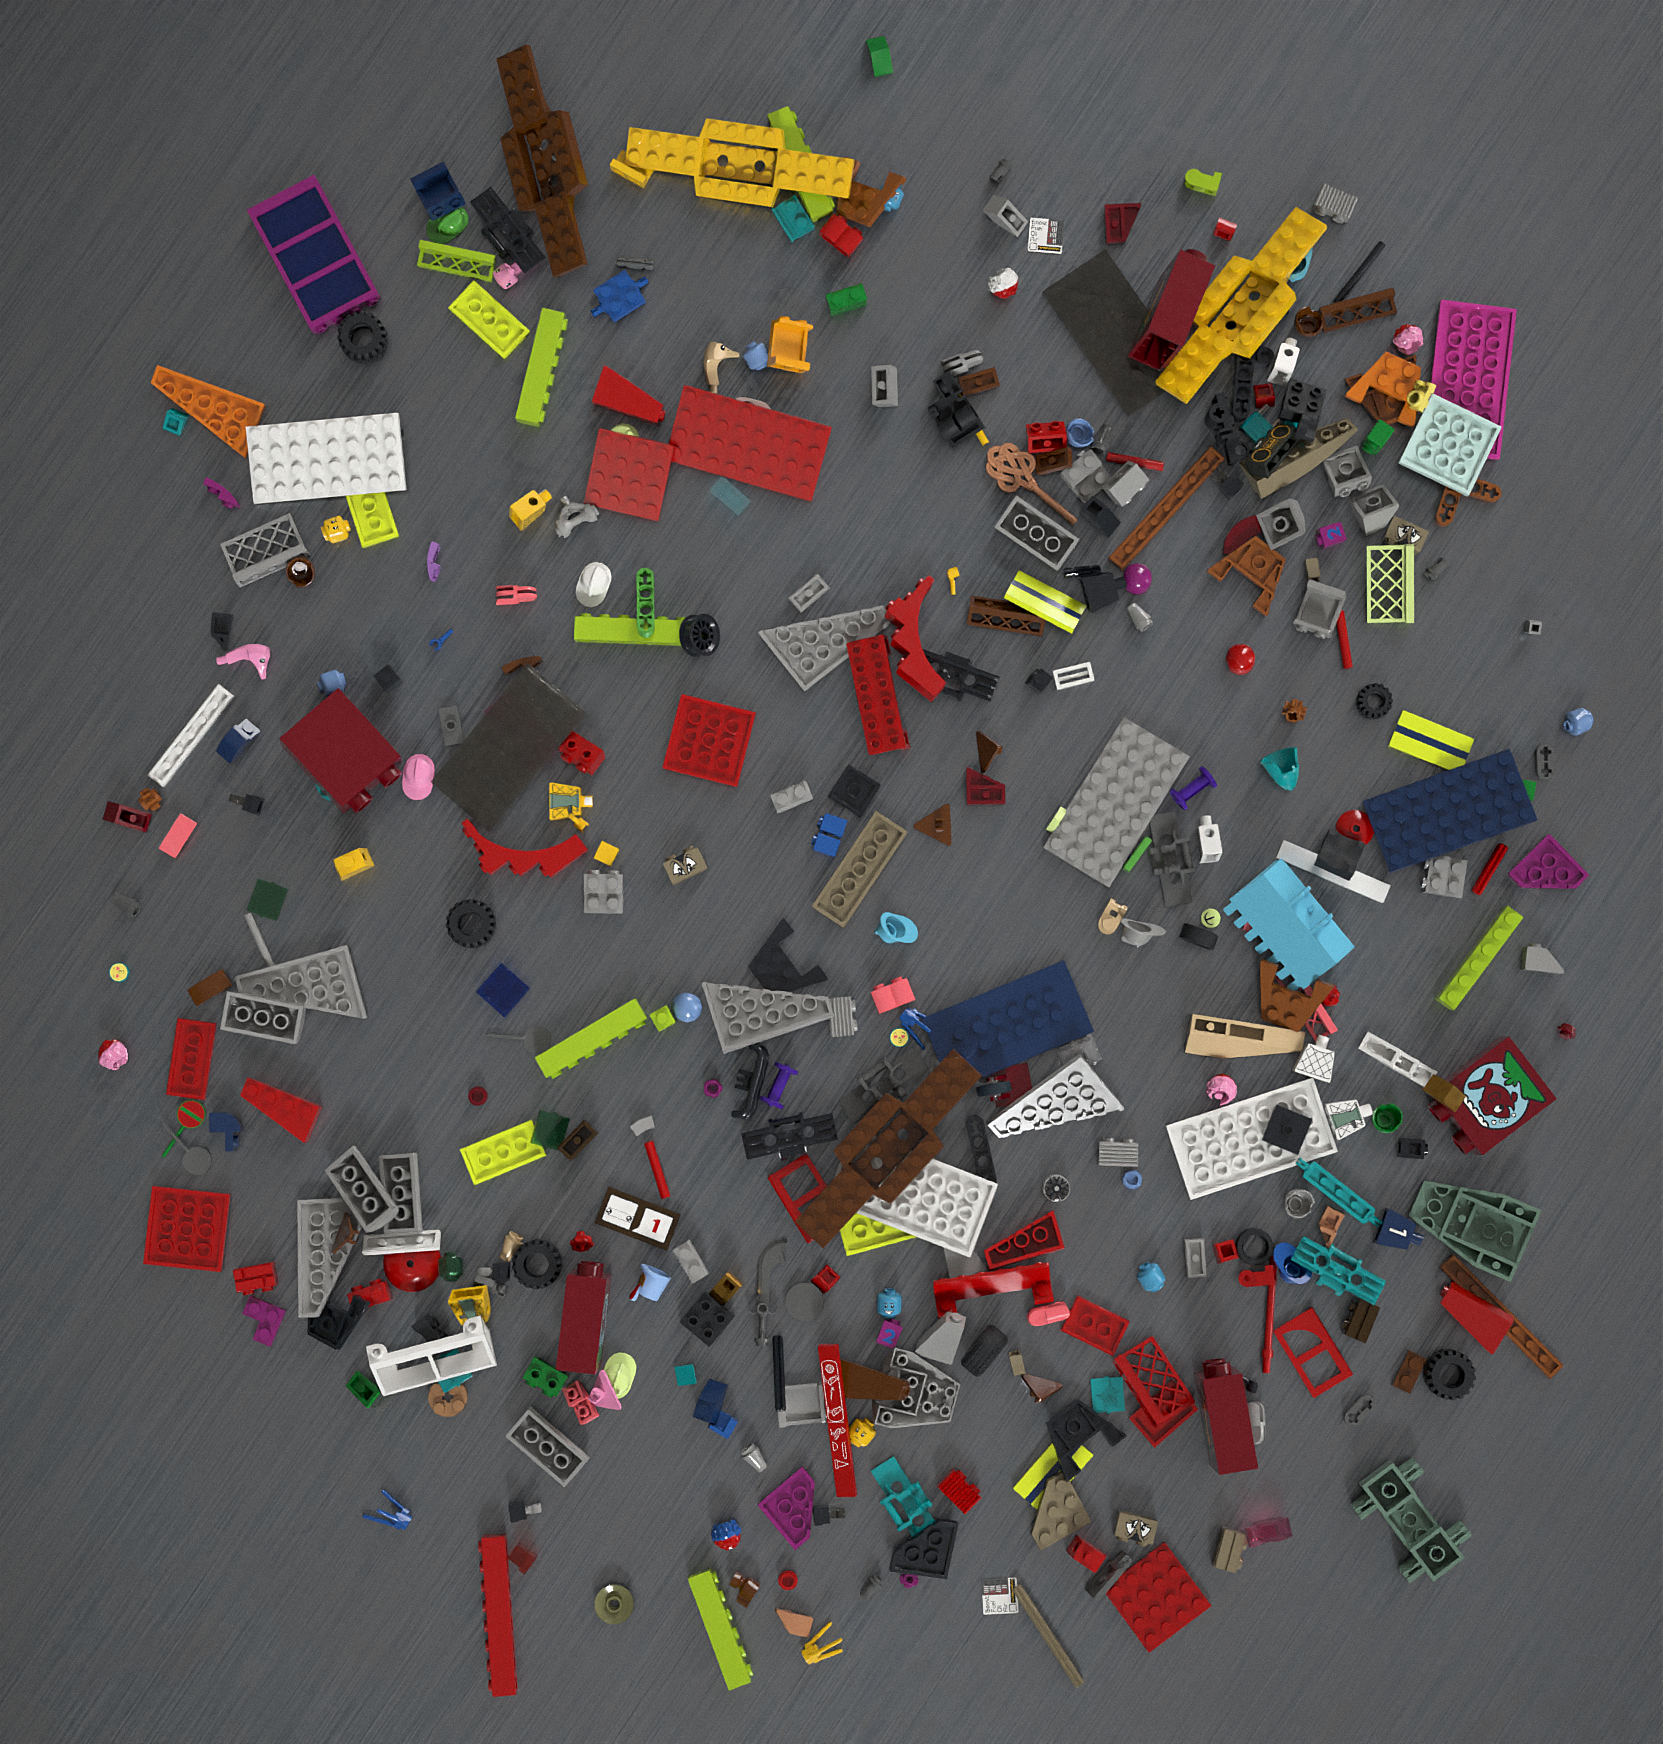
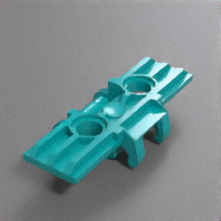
M1305 1236L1300 1240L1291 1258L1293 1262L1319 1275L1315 1284L1319 1286L1324 1284L1335 1290L1334 1294L1339 1297L1346 1290L1375 1305L1386 1283L1382 1278L1361 1268L1363 1260H1357L1335 1248L1333 1244L1327 1249ZM1331 1255L1352 1265V1271L1331 1260ZM1318 1256H1323V1267L1316 1263ZM1352 1275L1360 1276V1285L1352 1284Z
M894 1456L871 1470V1473L886 1495L879 1502L881 1505H884L897 1526L898 1532L907 1528L913 1537L935 1521L927 1507L933 1505L932 1502L926 1497L918 1481L913 1483L909 1481ZM895 1481H899L903 1485L902 1490L899 1492H894L891 1489V1485ZM894 1497H896L907 1513L908 1519L905 1521L901 1519L890 1501ZM921 1515L924 1521L921 1525H915L912 1519L915 1516Z

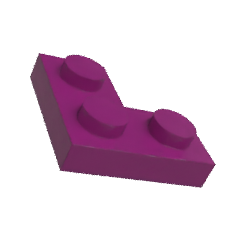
M250 1295L242 1314L260 1321L252 1340L271 1347L287 1310Z

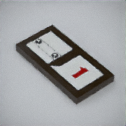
M608 1187L595 1224L667 1251L681 1214Z

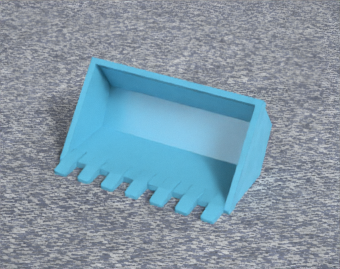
M1281 858L1275 860L1229 899L1231 903L1223 911L1229 916L1238 909L1242 916L1234 921L1237 928L1240 929L1248 922L1252 929L1244 935L1246 939L1251 941L1259 935L1263 942L1255 947V950L1262 954L1270 948L1274 954L1267 960L1273 963L1280 961L1284 965V968L1276 973L1279 979L1283 980L1291 974L1295 980L1287 988L1296 991L1302 987L1304 990L1319 976L1336 965L1355 946L1331 919L1333 917L1332 913L1327 914L1309 892L1311 888L1309 886L1305 887Z

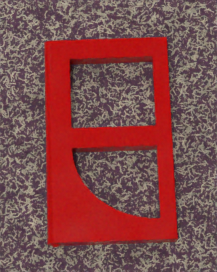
M806 1155L799 1157L770 1175L768 1180L807 1243H810L814 1239L795 1222L801 1215L798 1209L818 1197L827 1185L809 1156ZM807 1164L819 1186L793 1201L780 1180Z
M1309 1307L1304 1312L1273 1330V1333L1313 1398L1353 1375L1313 1307ZM1293 1330H1306L1314 1333L1322 1342L1295 1357L1282 1335ZM1327 1349L1340 1372L1314 1388L1302 1369L1301 1364Z

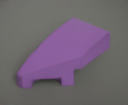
M431 541L427 556V567L430 581L436 582L441 566L436 564L435 561L441 546Z

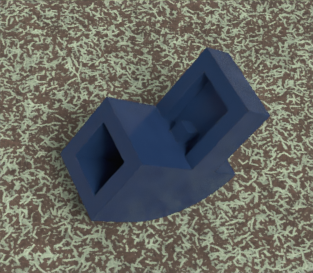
M245 719L239 725H235L229 730L219 743L216 752L231 764L243 753L246 745L259 735L260 730Z
M209 1113V1133L225 1132V1152L237 1151L240 1139L239 1135L236 1136V1132L244 1131L241 1120L231 1113Z

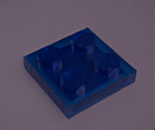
M501 963L479 987L476 993L503 1017H506L531 988Z

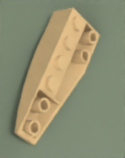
M1190 1014L1184 1053L1223 1059L1303 1051L1305 1032H1295L1290 1029Z

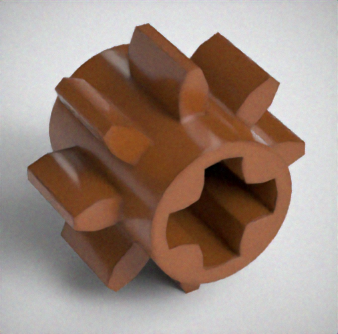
M1293 698L1290 702H1285L1282 714L1286 715V721L1296 723L1299 719L1304 720L1307 707H1303V701Z
M146 787L139 792L141 797L138 801L146 811L148 809L155 811L161 807L159 802L162 800V797L155 788L150 790Z

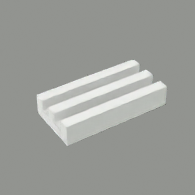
M1090 662L1052 671L1057 690L1094 681ZM1086 667L1088 670L1058 678V674ZM1085 675H1089V677H1090V678H1086V679H1082V680H1078V681H1074V682L1065 683V684H1061V685H1060V682H1061V681H1065V680H1069V679H1073V678H1077V677H1081V676H1085Z

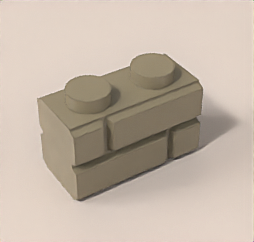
M1221 1527L1212 1566L1232 1573H1236L1237 1569H1241L1243 1563L1241 1553L1242 1550H1246L1248 1544L1246 1534L1241 1531Z

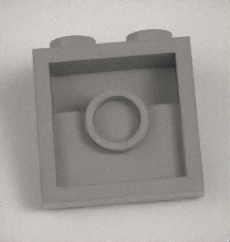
M1358 446L1331 454L1321 462L1328 476V483L1334 496L1340 495L1345 497L1352 490L1358 489L1363 491L1371 484L1372 476Z
M1085 449L1076 456L1077 460L1072 463V468L1064 469L1060 473V477L1083 505L1088 502L1092 495L1096 496L1103 490L1102 486L1111 478L1102 466V462L1091 449L1087 452Z
M1440 855L1424 861L1423 868L1426 869L1425 877L1422 876L1420 887L1423 888L1422 893L1462 899L1468 860Z
M588 870V874H584V913L623 914L624 875L619 874V871L609 870L608 874H600V870Z

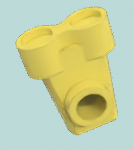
M1416 380L1413 387L1415 390L1408 394L1407 402L1410 404V409L1423 412L1424 408L1428 406V399L1434 393L1436 385Z

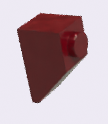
M108 801L102 820L147 832L152 814Z

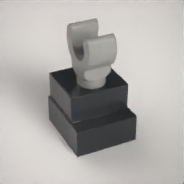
M493 1263V1268L479 1267L477 1268V1274L492 1276V1280L507 1282L510 1281L511 1263Z
M525 1501L508 1504L511 1523L527 1519V1514L540 1513L542 1511L541 1503L525 1506Z

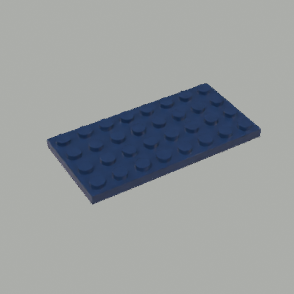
M1510 748L1362 802L1389 873L1538 820Z

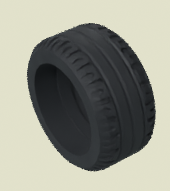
M988 1325L961 1359V1365L974 1376H981L1005 1347L1008 1337L994 1325Z

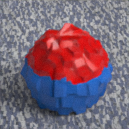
M734 1519L713 1526L711 1537L714 1544L720 1547V1549L727 1551L739 1544L742 1530Z

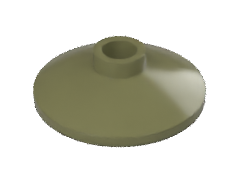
M612 1584L605 1586L598 1592L594 1607L596 1614L602 1621L608 1624H620L630 1617L634 1601L631 1593L625 1587ZM617 1600L618 1605L615 1607L612 1606L611 1601Z

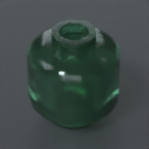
M455 1252L444 1253V1256L438 1259L439 1277L445 1282L458 1281L459 1277L463 1275V1259L460 1256H456Z

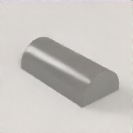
M1017 495L994 527L1056 571L1061 568L1080 540Z
M227 991L220 1030L297 1044L304 1026L305 1006Z
M352 1146L325 1170L366 1232H372L383 1227L397 1215L399 1209L356 1146Z
M417 1153L380 1155L381 1184L399 1209L397 1215L384 1225V1234L423 1231Z
M531 1406L505 1436L563 1487L570 1482L590 1458Z

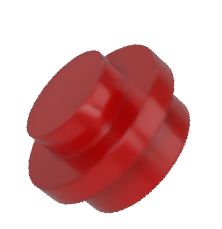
M785 1570L778 1577L779 1586L784 1590H792L797 1585L798 1578L793 1571Z

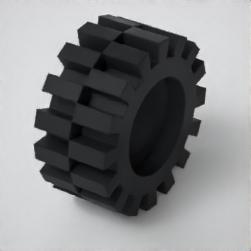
M1369 684L1358 693L1356 706L1359 707L1358 711L1362 712L1364 717L1378 719L1386 715L1392 708L1393 699L1391 696L1393 695L1389 693V689L1385 688L1383 684ZM1377 694L1381 697L1382 703L1379 708H1372L1368 705L1367 699L1369 695Z

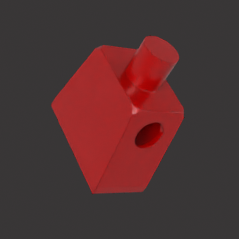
M1077 1534L1066 1549V1552L1074 1560L1094 1573L1098 1571L1107 1557L1106 1553Z

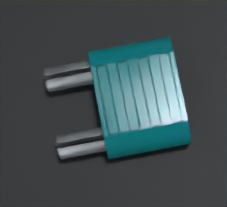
M1265 404L1258 412L1254 411L1239 426V429L1254 444L1259 438H1266L1268 431L1280 421V419H1277L1271 425L1263 417L1270 409L1268 404Z

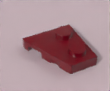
M1141 203L1104 205L1106 244L1126 242L1141 208Z
M966 767L967 805H1005V784Z

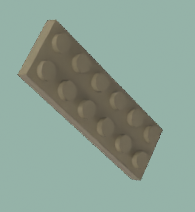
M875 811L812 905V908L844 928L908 832Z

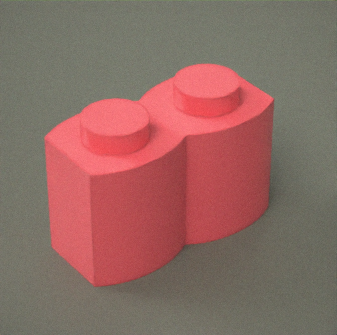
M902 976L891 980L892 984L884 986V983L873 987L874 991L871 992V996L878 1014L915 1001L907 978L902 979Z

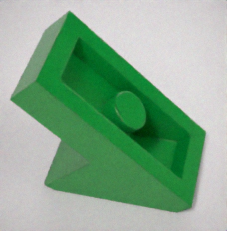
M358 1370L345 1385L366 1408H369L381 1393L379 1386L373 1384Z

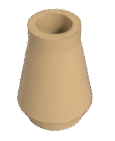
M509 1231L508 1235H505L499 1257L504 1261L510 1262L516 1250L523 1244V1237Z

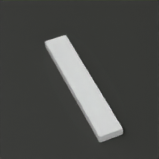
M218 684L152 768L148 776L162 787H165L235 696Z
M1285 840L1282 841L1276 859L1282 858L1284 862L1377 902H1384L1391 885L1356 870L1350 881L1315 866L1314 863L1318 854Z

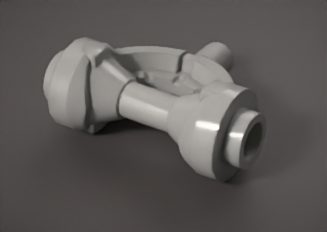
M564 496L560 499L564 508L559 515V519L555 522L557 525L554 529L559 537L563 535L566 538L571 534L573 527L583 521L595 522L598 520L596 516L599 513L594 504L590 506L589 503L586 505L575 502L570 503L568 497ZM573 513H580V515L568 520Z

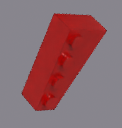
M247 1077L240 1094L242 1098L303 1143H308L323 1106L252 1077Z
M1054 1210L984 1250L989 1271L1063 1250L1065 1247Z

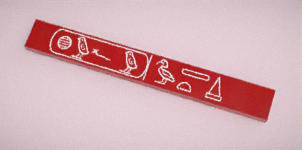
M820 1344L818 1345L836 1495L837 1497H856L857 1488L839 1345Z

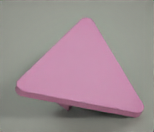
M601 1370L588 1400L595 1406L620 1410L622 1406L605 1370Z

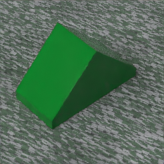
M885 36L866 40L874 77L893 73L890 50Z

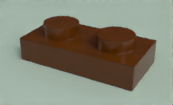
M995 367L958 378L959 385L964 390L962 395H966V397L1000 387Z
M1069 447L1036 455L1035 473L1038 475L1072 468V449Z
M1408 1350L1391 1385L1410 1394L1427 1359Z

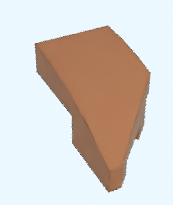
M1329 1205L1326 1206L1319 1220L1320 1229L1328 1248H1330L1337 1234L1336 1231L1345 1216L1344 1212Z
M775 1608L776 1614L788 1633L809 1637L813 1622L811 1616Z

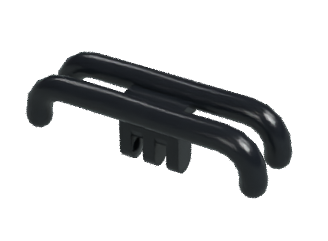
M756 1043L749 1045V1049L757 1053L754 1071L749 1072L739 1069L738 1073L745 1075V1078L737 1077V1081L743 1082V1086L735 1084L734 1087L748 1091L743 1110L731 1112V1116L736 1119H748L754 1115L757 1109L769 1063V1053L764 1046Z

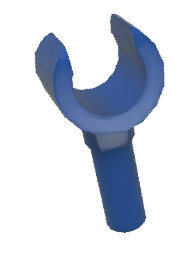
M449 629L439 639H432L429 642V646L433 645L436 641L438 642V647L434 650H440L443 646L442 643L453 633V630Z

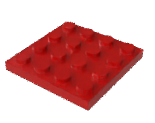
M599 428L584 504H594L596 507L659 521L675 445Z
M681 694L662 769L737 787L756 712Z
M152 1186L143 1264L222 1272L231 1194Z
M1162 1542L1127 1568L1106 1593L1149 1653L1211 1607V1604L1165 1542Z

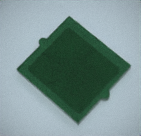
M258 879L247 911L258 914L261 918L267 917L277 921L288 889L275 885V882L269 883Z
M540 1110L530 1143L543 1146L544 1149L558 1150L557 1147L564 1140L570 1118L557 1115L556 1112L549 1113Z

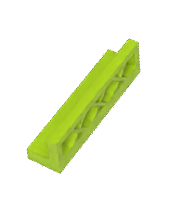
M420 240L417 267L492 282L497 261L495 255ZM424 253L432 254L436 259L430 264L422 263ZM446 257L451 258L454 262L448 268L443 267L440 263ZM467 261L470 262L473 268L466 272L462 271L458 265ZM483 265L490 266L489 276L480 275L477 269Z

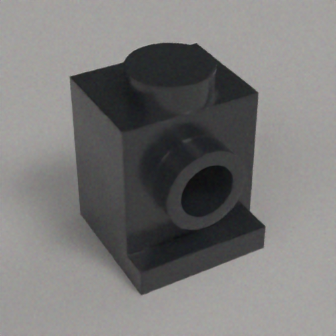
M1037 668L1028 677L1025 684L1040 695L1052 681L1053 677L1042 668L1040 670Z
M1399 1137L1397 1157L1424 1159V1155L1428 1153V1144H1425V1140ZM1410 1145L1415 1146L1414 1152L1409 1150Z

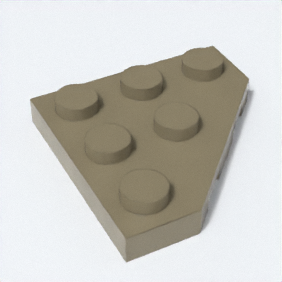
M1062 1471L1046 1479L1044 1493L1040 1499L1036 1519L1030 1531L1040 1551L1091 1522L1071 1482L1065 1481Z

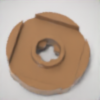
M438 1382L431 1386L428 1401L435 1414L451 1417L464 1409L468 1401V1392L463 1383H461L460 1387L456 1386L448 1391L450 1395H453L450 1402L443 1399L446 1393L443 1392Z

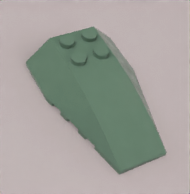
M1424 1181L1409 1217L1473 1266L1511 1282L1542 1210L1505 1194Z

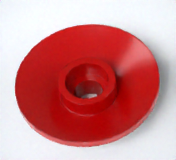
M1347 811L1336 822L1335 830L1349 839L1361 841L1366 845L1373 837L1374 831L1369 818L1362 811ZM1354 825L1359 827L1358 832L1353 831Z

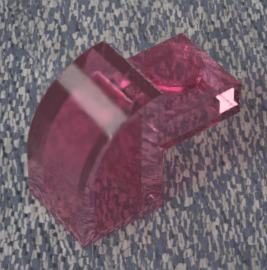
M1288 1517L1260 1520L1245 1528L1249 1547H1256L1267 1542H1279L1293 1536Z

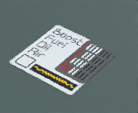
M1030 218L1028 251L1061 254L1064 220Z
M1016 1577L982 1579L984 1615L1018 1613V1599L1012 1591L1017 1586Z

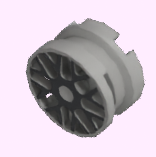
M1049 1175L1042 1182L1043 1195L1050 1201L1061 1202L1070 1194V1184L1061 1175Z

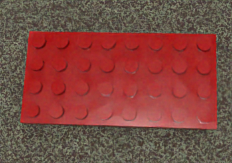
M684 385L669 444L675 445L672 462L812 502L832 427Z

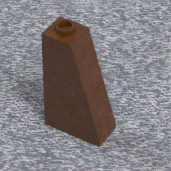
M840 1360L845 1399L905 1400L908 1397L910 1381L850 1360Z

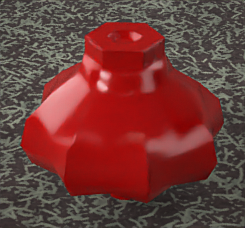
M1334 985L1333 989L1321 1003L1323 1007H1332L1339 1002L1341 993L1336 985Z
M583 1231L577 1232L576 1236L570 1241L571 1249L578 1252L588 1251L594 1245L592 1237L585 1235Z

